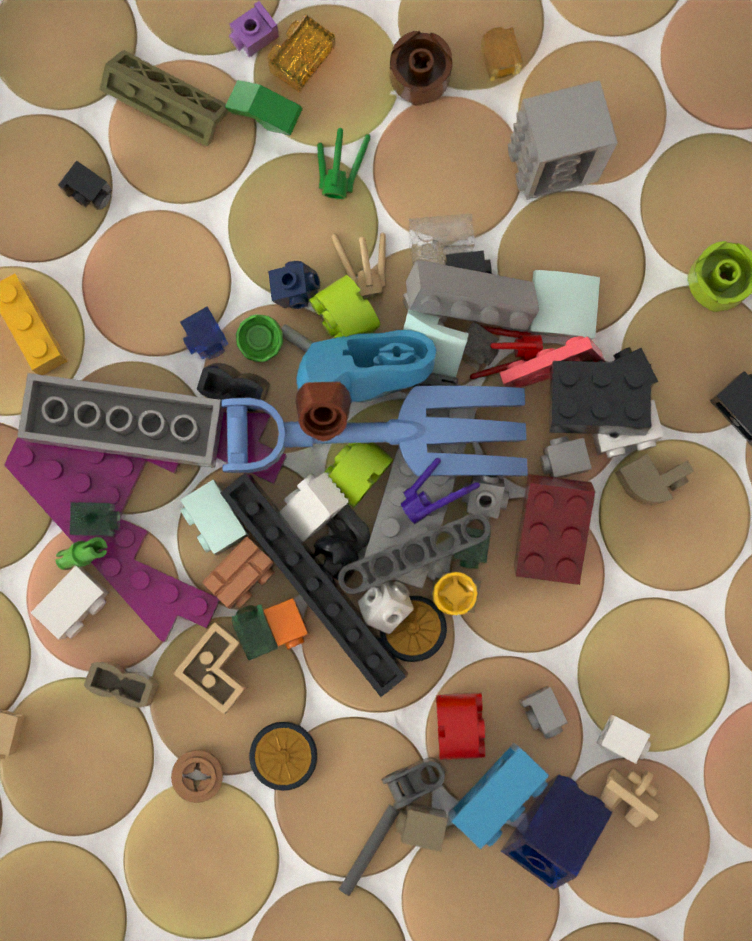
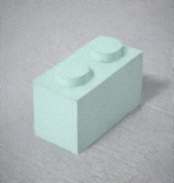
M211 480L182 498L181 502L184 508L180 509L190 526L194 523L196 524L201 533L197 536V539L207 553L212 550L213 554L219 555L243 540L246 536H249L234 510L220 494L222 490L217 482Z

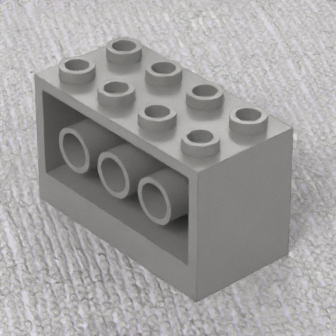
M600 80L523 99L520 111L516 113L517 121L513 124L514 132L510 134L511 143L508 144V153L511 162L517 163L519 173H516V182L519 191L525 192L526 200L598 182L618 143Z

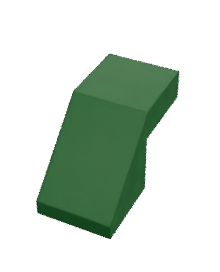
M237 80L225 106L232 114L254 118L267 131L291 136L303 110L299 104L260 84Z

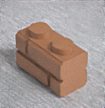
M246 536L202 583L227 608L233 609L237 606L241 609L253 596L249 591L257 583L263 586L275 574V571L271 569L275 562Z

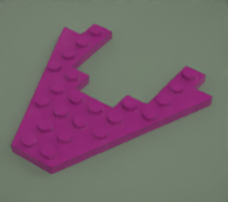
M224 412L217 459L228 463L227 412ZM247 413L248 463L261 461L274 450L260 443L271 418V415L267 413ZM17 437L4 466L73 543L78 541L86 542L94 537H100L106 542L107 548L102 549L107 551L105 556L93 559L91 563L161 641L166 642L178 616L208 628L220 600L209 593L135 560L149 531L121 519L122 513L147 461L176 474L181 463L32 443ZM283 453L278 462L268 469L250 474L275 484L287 455Z

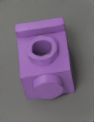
M260 1L256 2L252 9L229 24L231 29L229 38L238 51L243 49L248 57H251L279 37L277 24ZM256 25L254 30L248 31L249 28Z

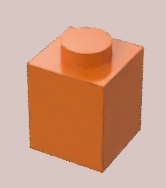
M295 598L263 610L278 646L285 644L288 650L305 642L303 636L309 634Z

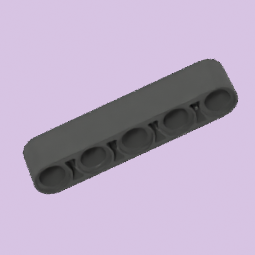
M470 514L358 560L342 568L338 577L339 585L349 594H359L473 547L487 539L491 529L490 522L481 514ZM475 520L482 524L483 534L480 538H472L467 534L466 524L469 521ZM448 533L451 535L454 543L450 550L443 551L436 546L435 539L438 534ZM416 545L422 549V561L415 564L407 561L405 550L409 546ZM388 558L393 563L391 574L380 576L376 573L374 564L378 559ZM351 570L359 571L363 576L361 586L355 589L348 588L344 583V576Z

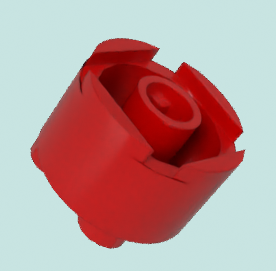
M482 692L436 695L440 760L485 758V724L482 718Z

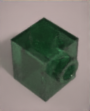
M71 502L70 535L75 537H114V531L119 530L120 512L115 511V505L111 503Z
M466 528L467 534L472 538H480L483 534V530ZM491 531L487 539L480 544L453 554V560L460 561L459 567L478 569L479 564L484 565L487 563Z
M262 604L256 607L254 605L245 606L238 610L236 615L232 616L234 630L248 661L278 649Z

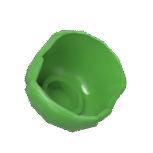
M251 315L240 323L236 332V344L247 359L255 362H266L279 354L283 346V331L275 319L266 315Z

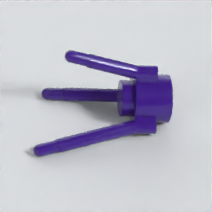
M436 458L416 482L403 492L407 499L400 504L408 518L416 524L431 514V512L479 488L480 483L475 482L433 503L425 491L420 494L417 491L441 463V459Z

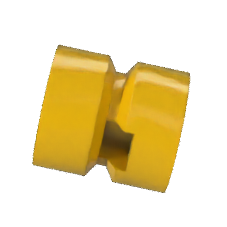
M448 573L440 578L434 586V603L445 614L453 616L465 614L476 603V585L470 577L463 573Z

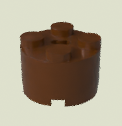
M412 31L405 34L395 43L390 57V81L393 89L401 98L415 106L432 102L443 95L449 86L452 71V52L449 45L442 37L432 32L428 34Z

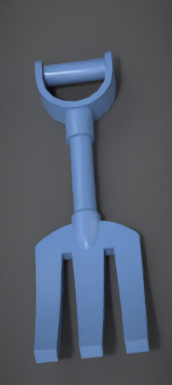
M414 386L403 402L398 419H390L387 422L347 423L344 431L329 441H319L306 435L301 429L299 421L284 422L277 410L263 400L253 398L223 399L221 407L227 408L228 464L222 465V472L253 473L266 470L278 462L285 448L313 447V444L387 442L391 445H399L406 464L417 477H420L436 458H440L441 463L430 476H528L527 458L427 453V445L525 441L526 423L426 417V410L524 406L525 388ZM247 409L263 410L276 421L279 430L278 442L272 453L263 460L248 463Z

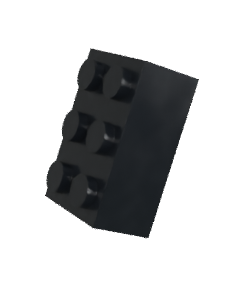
M583 361L552 362L550 370L549 433L646 436L651 428V364Z

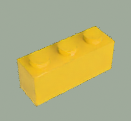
M15 273L1 280L0 313L32 371L38 375H44L68 362L25 283Z

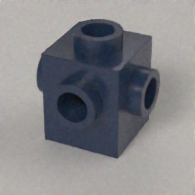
M302 261L287 262L285 267L268 271L271 299L283 308L301 309L307 307L308 303H310L309 299L314 297L318 293V289H320L318 273Z

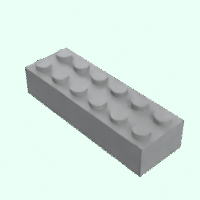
M28 373L17 437L32 443L215 468L224 408L221 407V400Z
M477 408L426 410V417L474 419ZM466 443L427 445V453L463 454ZM399 446L364 558L442 526L448 504L431 512V514L416 524L408 518L400 503L407 499L403 492L410 488L419 477L406 464ZM429 476L417 492L420 494L425 491L434 503L452 493L456 476ZM409 546L405 550V558L410 563H419L423 559V551L419 546ZM380 558L375 562L374 569L380 576H388L393 571V563L388 558ZM429 565L395 578L393 581H399L402 584L422 589Z

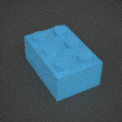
M513 743L448 813L450 819L480 849L486 844L491 847L503 833L500 828L508 820L514 822L524 812L525 807L523 804L531 795L536 798L543 792L548 785L545 780L549 775L518 745Z

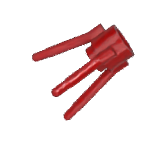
M482 325L475 326L476 331L517 338L514 342L492 343L490 345L492 349H514L515 357H521V359L516 361L524 360L526 362L534 359L536 354L543 350V340L540 334L531 335L528 331H514ZM516 361L472 373L470 379L474 380L505 371L509 364Z

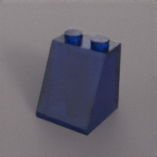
M560 774L548 782L547 787L537 797L501 850L502 853L553 890L578 876L613 813L605 807L601 799L588 795L578 788V784L573 779Z

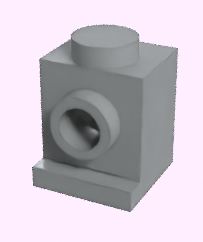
M546 686L519 699L521 706H529L530 708L526 715L534 730L539 728L545 739L563 731L561 726L568 723L551 687Z

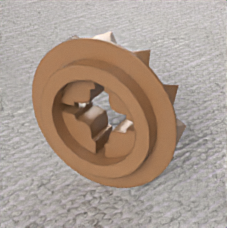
M201 750L190 751L182 755L175 762L171 773V781L176 793L182 799L193 803L205 802L214 797L219 791L224 778L222 767L213 754ZM199 762L201 773L211 776V778L201 780L198 790H196L194 779L184 776V774L194 772Z

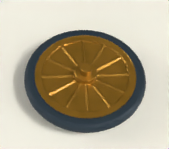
M409 596L414 610L390 634L380 630V636L394 657L407 662H419L432 657L442 647L447 634V623L443 612L437 608L433 601L422 596Z
M272 723L263 728L251 744L249 753L251 769L256 778L271 789L280 791L295 789L303 785L315 770L317 764L316 744L312 736L303 727L295 723Z

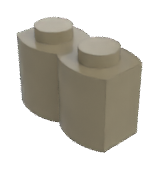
M96 662L91 664L84 686L96 695L103 697L115 696L121 703L127 706L141 708L152 704L159 683L145 673H128L125 668L116 663Z

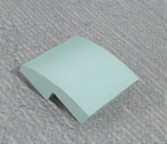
M533 271L532 282L535 285L539 312L530 324L528 332L552 337L562 335L573 338L583 336L585 338L588 336L591 340L595 339L600 277L559 271Z
M408 310L403 330L423 333L434 342L437 351L433 372L456 377L468 339V333L438 325L439 317Z

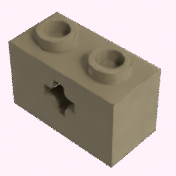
M410 803L406 805V810L399 809L396 833H400L401 842L404 844L441 852L448 821L447 814L442 809Z

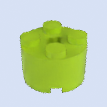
M727 241L716 242L706 248L693 263L687 276L690 291L696 301L710 311L718 312L738 306L751 295L752 251L745 245ZM725 273L728 278L722 279L720 275Z
M348 275L338 279L309 299L315 312L318 315L321 314L324 318V321L321 323L331 338L347 337L354 334H370L375 332L381 325L371 304L367 299H363L359 293L361 291L360 288Z
M349 443L348 446L345 445L334 458L333 466L330 465L325 473H328V478H332V483H336V488H340V493L344 494V498L348 499V504L354 508L368 493L374 483L379 480L394 459L375 443Z

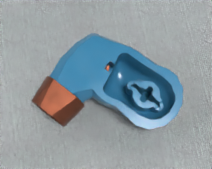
M395 330L385 333L354 334L311 344L299 364L296 377L298 391L295 402L301 429L306 435L319 441H329L340 435L346 428L351 402L365 403L373 401L387 394L401 391L423 382L434 370L437 351L434 342L420 332Z

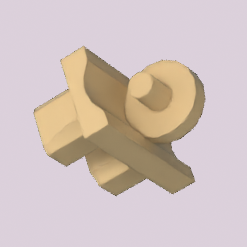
M613 767L607 775V782L600 797L601 802L609 808L615 809L622 799L631 806L625 812L624 817L636 828H639L648 819L654 822L660 815L657 811L660 802L653 798L657 794L658 789L650 784L653 774L647 770L639 776L631 770L627 777H625Z

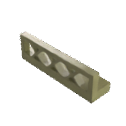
M122 50L105 64L100 86L101 91L205 146H208L213 141L217 124L229 112L225 108L226 103L125 50ZM123 63H126V64L130 65V66L133 67V68H127V67L123 66L122 64H123ZM150 79H156L160 82H154ZM177 93H183V94L187 95L188 97H182V96L178 95ZM203 107H209L215 110L216 112L213 113Z

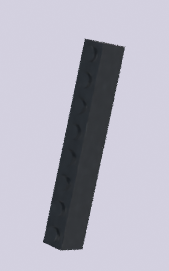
M244 473L220 492L379 696L382 697L405 679L408 672L398 659L393 656L375 630L365 623L360 611L307 544L292 529L281 515L280 510L251 474Z

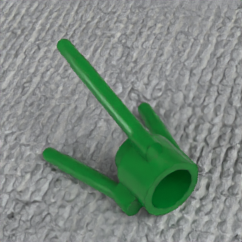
M337 129L333 169L328 170V175H326L323 144H317L320 174L319 189H322V196L332 199H346L347 192L353 193L354 181L371 139L369 134H366L348 178H346V172L340 170L343 129Z

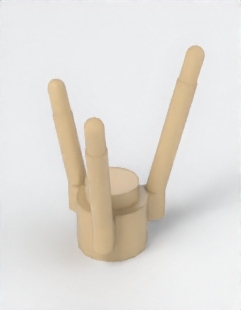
M332 234L331 238L345 271L360 288V295L363 298L382 295V288L386 287V234H380L378 274H376V269L370 268L365 238H359L364 270L357 273L358 278L354 274L338 236Z

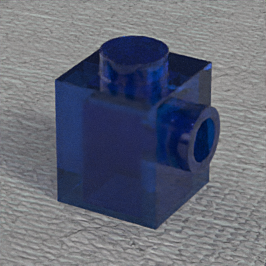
M208 306L180 321L188 335L182 339L191 355L197 352L201 359L208 357L211 360L225 352L224 347L229 345Z

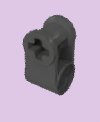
M429 757L408 767L398 769L381 780L383 784L388 785L395 800L393 806L395 809H398L438 789L444 782L445 770L439 760ZM434 766L439 770L440 776L436 781L427 782L421 775L423 768ZM398 782H400L401 787H402V789H403V791H404L405 794H403V792H402V790H401V788H400Z

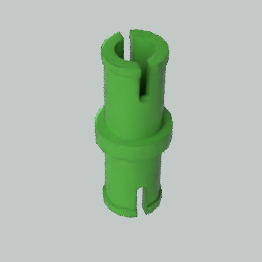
M94 537L86 542H75L68 549L61 550L56 554V557H62L55 560L56 564L62 570H69L74 566L84 567L90 564L93 559L105 556L107 551L102 549L107 548V544L100 537Z

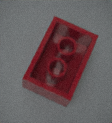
M528 474L514 560L515 576L580 585L595 497L592 482Z

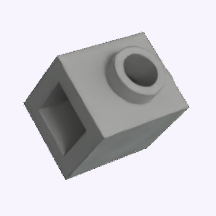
M568 436L550 440L551 446H547L543 450L544 455L540 456L542 470L544 474H549L550 477L564 478L585 473L592 469L584 438L569 441Z

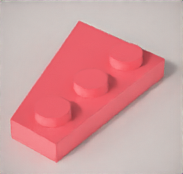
M577 336L566 341V345L556 350L553 348L545 349L538 352L534 359L526 362L520 360L509 364L507 370L500 372V376L506 387L521 388L548 380L553 361L586 362L593 360V362H605L602 351L588 336L585 338Z

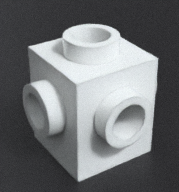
M390 580L369 589L358 601L365 623L390 634L414 610L407 587L399 581L393 582Z

